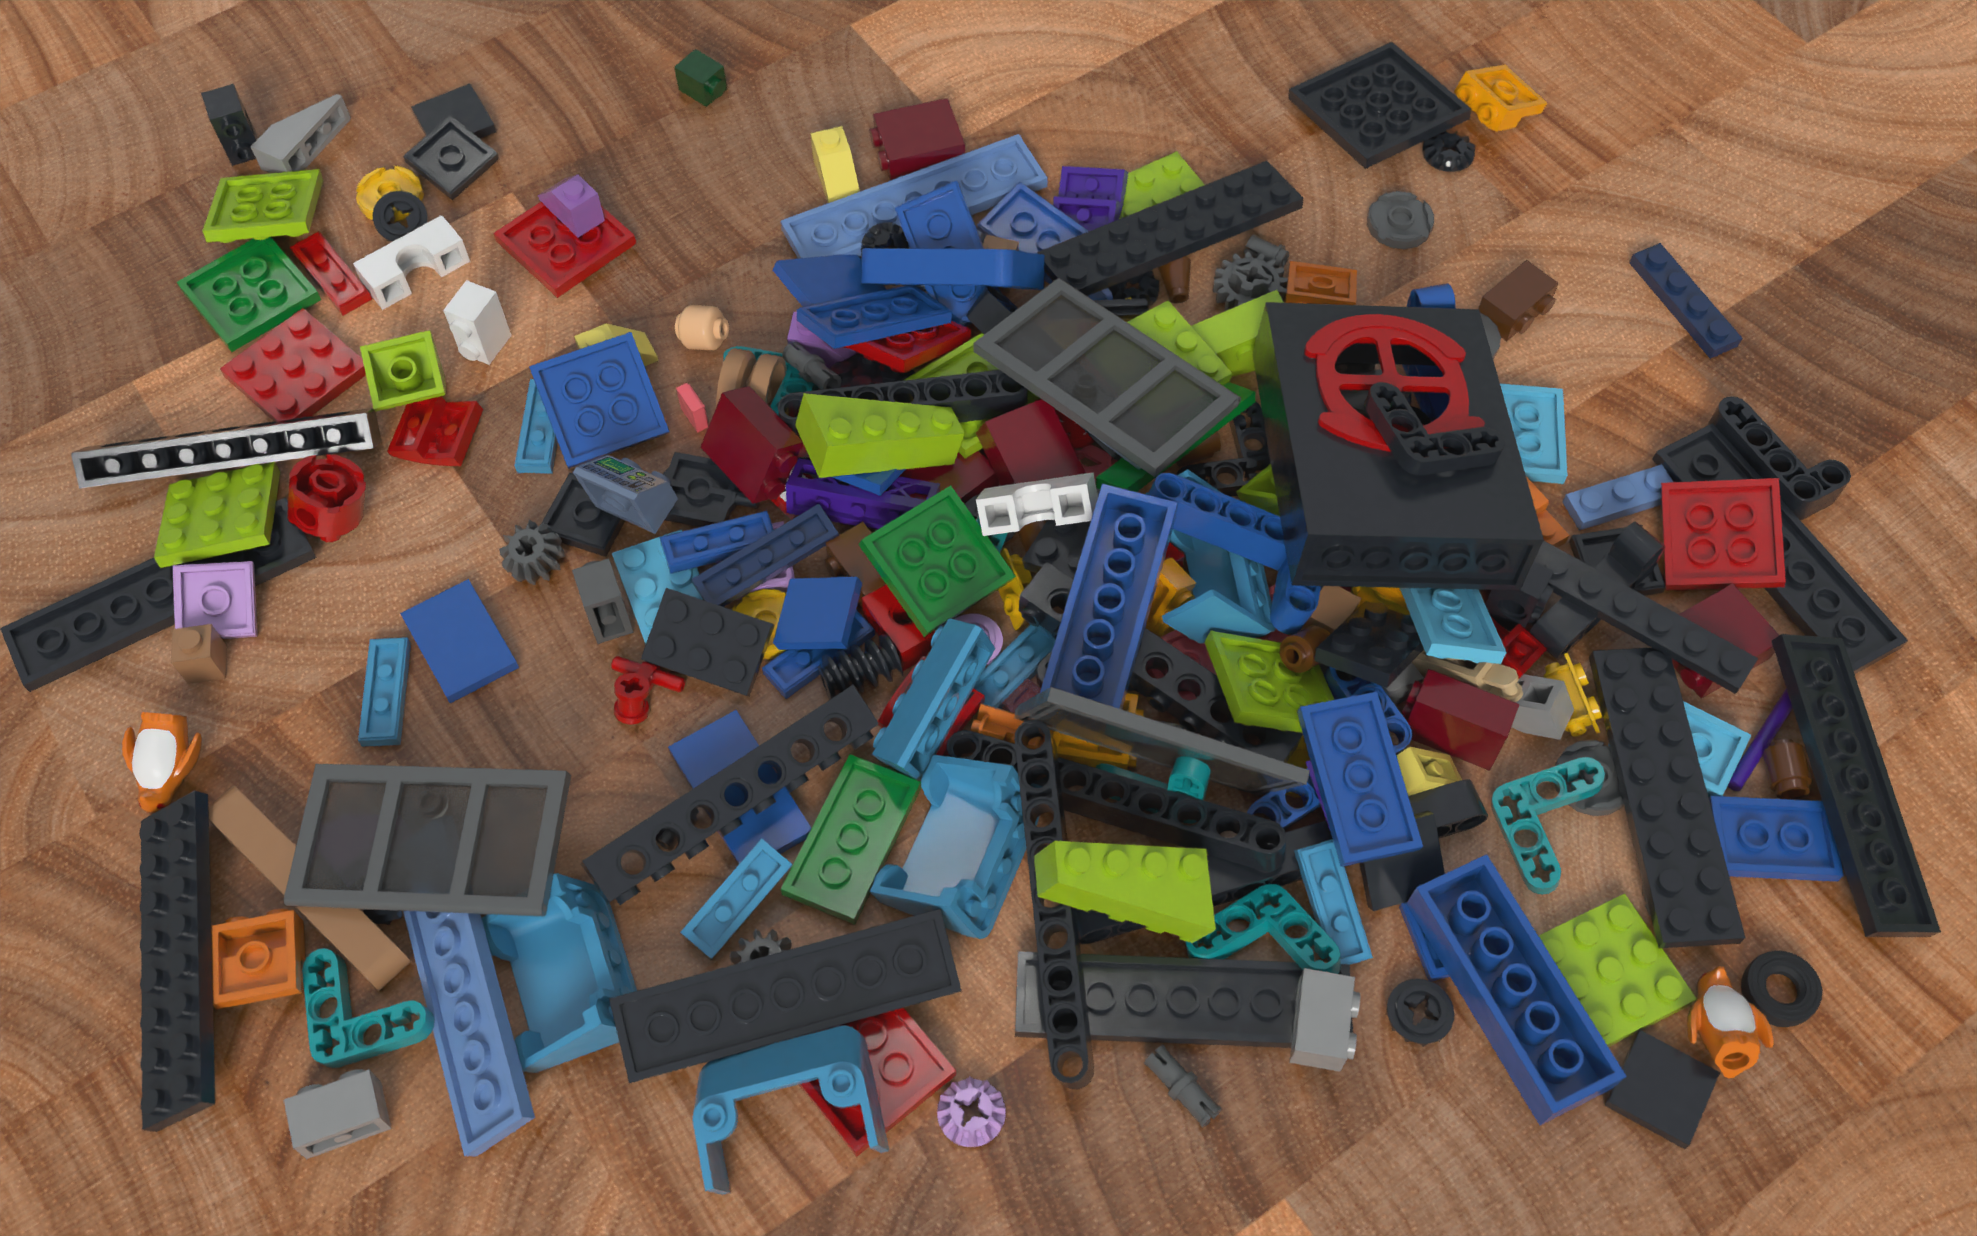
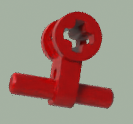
M616 656L612 660L611 668L614 671L623 673V675L619 676L614 683V693L618 698L614 703V715L618 721L624 724L633 725L641 723L648 717L649 704L646 698L654 685L680 693L683 691L686 681L682 677L661 671L660 666L647 661L641 664Z

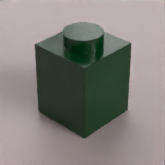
M697 49L693 50L674 66L678 90L705 107L721 97L727 90L724 66Z

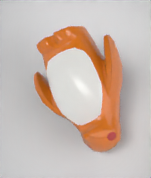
M142 712V722L137 739L132 727L127 728L122 740V754L127 767L137 781L139 789L137 800L139 806L147 813L154 814L171 804L176 791L199 758L202 736L200 733H196L189 745L187 716Z
M1717 966L1714 970L1704 973L1698 979V997L1687 1016V1036L1689 1042L1695 1044L1697 1034H1699L1701 1041L1724 1077L1734 1078L1758 1061L1760 1053V1042L1758 1039L1766 1048L1773 1047V1034L1766 1016L1754 1005L1747 1002L1732 987L1725 967Z

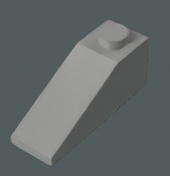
M335 94L272 124L251 146L261 170L268 173L305 170L351 120L342 96Z
M1523 674L1517 682L1522 687L1523 696L1519 701L1515 702L1520 705L1512 728L1523 733L1560 740L1574 712V707L1564 681Z

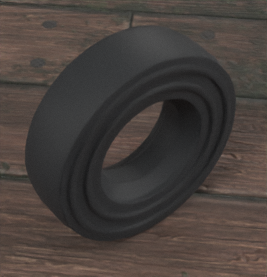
M1770 951L1759 955L1747 966L1742 977L1741 990L1743 997L1747 1002L1760 1010L1766 1016L1769 1024L1774 1026L1792 1027L1804 1023L1816 1013L1822 1000V984L1816 971L1803 958L1787 951ZM1774 974L1788 977L1794 983L1797 990L1795 1001L1792 1003H1781L1773 999L1766 988L1767 978Z

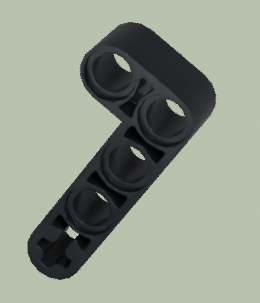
M1730 396L1722 399L1708 425L1713 423L1763 479L1779 478L1780 498L1799 520H1804L1832 505L1850 481V470L1846 465L1837 460H1825L1807 469L1750 405L1741 398Z
M1634 521L1617 537L1609 554L1594 568L1634 590L1656 567L1665 549V545ZM1561 598L1533 625L1529 633L1547 648V652L1559 660L1602 619Z

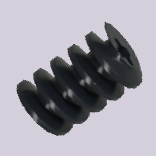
M886 634L879 636V647L873 640H866L864 652L857 644L850 647V657L842 649L836 652V663L829 655L822 656V668L818 665V669L829 700L836 696L837 690L843 692L853 684L860 693H863L864 680L867 679L877 688L879 687V675L881 674L889 683L893 682L894 669H897L903 676L902 665L896 648Z

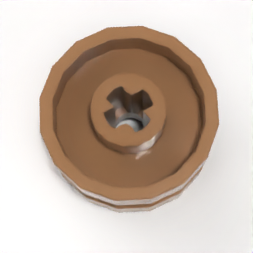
M737 348L731 349L725 357L717 387L716 407L722 392L750 386L771 408V403L787 373L784 358L782 356L763 354L756 360L752 351Z

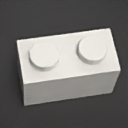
M466 280L443 310L458 346V351L468 360H478L490 365L511 337L496 291Z

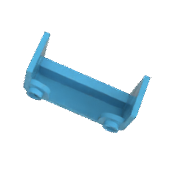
M1188 469L1178 475L1220 492ZM1173 529L1169 542L1185 552L1189 575L1197 584L1193 588L1195 599L1164 614L1162 618L1165 624L1201 644L1205 642L1210 631L1260 638L1276 629L1270 620L1272 602L1262 564Z
M838 1026L715 1059L704 1065L698 1077L693 1126L705 1191L720 1195L731 1193L721 1141L728 1138L736 1129L738 1123L736 1101L819 1079L824 1098L830 1104L840 1108L860 1104L869 1147L880 1153L890 1151L867 1044L860 1032L850 1026Z

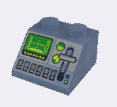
M606 455L579 465L573 471V474L595 507L656 534L678 500L670 486L671 481L665 475L657 471H653L650 474L628 458L619 460Z

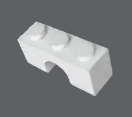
M441 215L356 261L353 265L361 283L366 287L379 307L384 310L412 294L406 280V276L411 270L426 266L433 268L440 277H443L470 262L462 238Z
M1094 473L984 488L976 499L982 534L987 536L1016 532L1029 523L1041 520H1055L1056 526L1091 521L1098 495Z

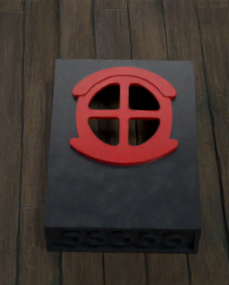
M1266 302L1252 356L1292 585L1521 590L1544 539L1479 309ZM1335 363L1380 364L1382 374H1340L1335 370ZM1395 364L1438 366L1443 373V377L1402 376L1397 372ZM1386 382L1396 386L1401 392L1447 393L1449 403L1446 410L1433 422L1423 425L1428 434L1488 427L1503 436L1505 447L1497 462L1489 466L1428 475L1408 473L1399 465L1373 421L1356 411L1345 400L1340 390H1370L1373 384ZM1397 424L1392 425L1399 431L1409 432L1408 429H1406L1403 426ZM1443 447L1451 454L1460 455L1459 452L1452 448Z

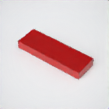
M319 231L290 247L294 257L342 316L372 300L366 287Z

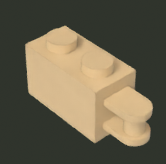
M1425 650L1412 661L1423 678H1425L1428 669L1512 702L1519 701L1523 696L1522 687L1517 683L1518 674L1516 670L1502 664L1475 663L1469 660L1452 658L1440 659L1434 656H1427Z

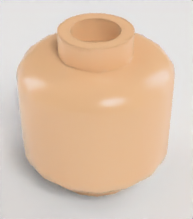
M689 305L677 316L675 333L677 338L681 340V343L688 349L714 351L727 338L729 324L718 307Z

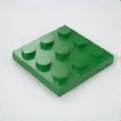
M271 237L264 240L253 238L177 281L184 295L231 352L283 323L300 309H307L321 300L318 291Z
M951 485L866 536L858 544L923 637L946 624L949 618L957 617L1016 577L988 536H983L980 525Z

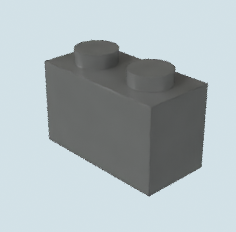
M609 558L602 561H591L580 568L573 569L572 572L597 644L634 633Z

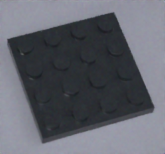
M1393 42L1290 88L1288 97L1294 105L1365 169L1469 120L1471 115V108Z

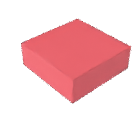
M685 383L677 387L681 410L698 433L708 428L709 423L705 406L691 385Z

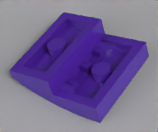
M1062 166L1058 197L1054 196L1053 206L1088 231L1119 220L1126 192L1128 172L1125 169Z

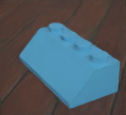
M949 618L944 627L940 626L936 630L930 644L932 647L925 660H920L912 673L911 679L913 682L906 694L902 693L898 697L892 710L894 714L887 728L883 727L878 732L874 740L873 747L875 750L872 755L880 762L921 782L922 775L926 771L932 756L936 755L954 721L996 649L984 630L977 625Z

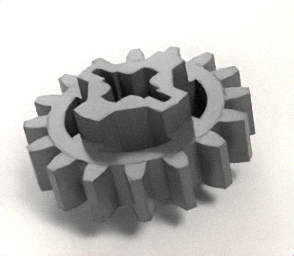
M1246 252L1245 258L1242 259L1237 254H1233L1232 263L1224 259L1221 269H1216L1213 284V293H1217L1216 302H1225L1224 311H1227L1275 290H1278L1284 302L1288 278L1283 277L1284 268L1275 269V259L1268 262L1263 261L1264 254L1262 253L1257 258H1252L1251 253Z

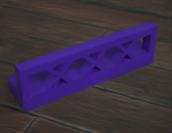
M798 459L786 483V512L801 515L817 504H820L830 521L854 526L864 522L868 528L878 530L939 493L940 484L899 476L888 487L890 488L889 491L877 495L854 485H840L838 482L841 481L833 477L801 478L803 473L817 475L810 460ZM920 493L928 496L926 500L912 498L909 495Z

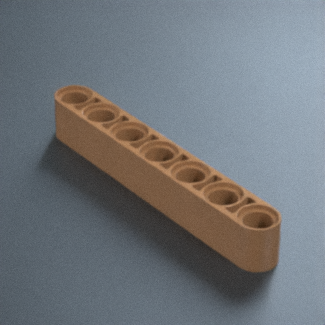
M233 785L209 805V821L284 896L296 846ZM316 865L314 866L309 889L340 890ZM294 906L378 991L411 962L360 909Z

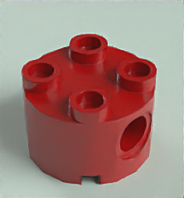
M326 454V459L317 460V455L308 456L297 462L290 471L287 518L289 522L296 525L303 532L319 537L325 542H335L341 538V535H345L357 528L363 519L366 490L364 474L361 468L351 460L338 455Z

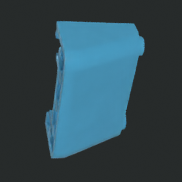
M933 755L921 778V787L926 798L932 804L903 868L894 864H887L882 867L874 878L870 893L880 903L913 916L941 909L946 929L967 937L984 939L993 929L1026 851L1018 772L1012 765ZM1039 817L1037 818V820H1036V822H1035V826H1037Z
M555 873L553 874L546 916L488 914L481 918L491 955L511 963L529 1031H524L515 1038L522 1071L530 1073L541 1072L619 1043L609 998L635 992L637 988L611 905L605 902L594 884ZM529 890L517 897H528Z

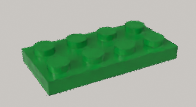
M849 754L781 887L782 895L855 925L870 895L874 878L881 868L884 867L921 790V782Z

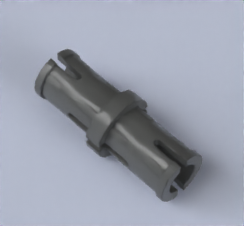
M795 341L793 346L789 343L784 348L782 355L784 360L799 371V376L806 382L814 383L820 390L840 388L841 377L827 368L825 361L820 356L809 353L800 343Z
M1161 1045L1156 1049L1157 1054L1151 1053L1144 1064L1170 1090L1168 1095L1172 1100L1178 1099L1200 1123L1199 1125L1204 1128L1210 1123L1211 1118L1214 1120L1218 1116L1222 1108L1196 1082L1198 1077L1192 1071L1187 1073L1166 1050L1167 1048Z

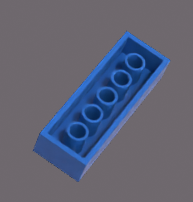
M1102 484L1040 693L1053 687L1122 710L1175 524L1178 502ZM1060 708L1051 712V714L1094 727L1105 724Z
M1487 854L1416 887L1407 902L1408 908L1540 1126L1613 1089L1627 1077Z

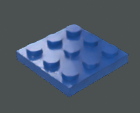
M632 332L529 366L568 469L669 434L668 426Z

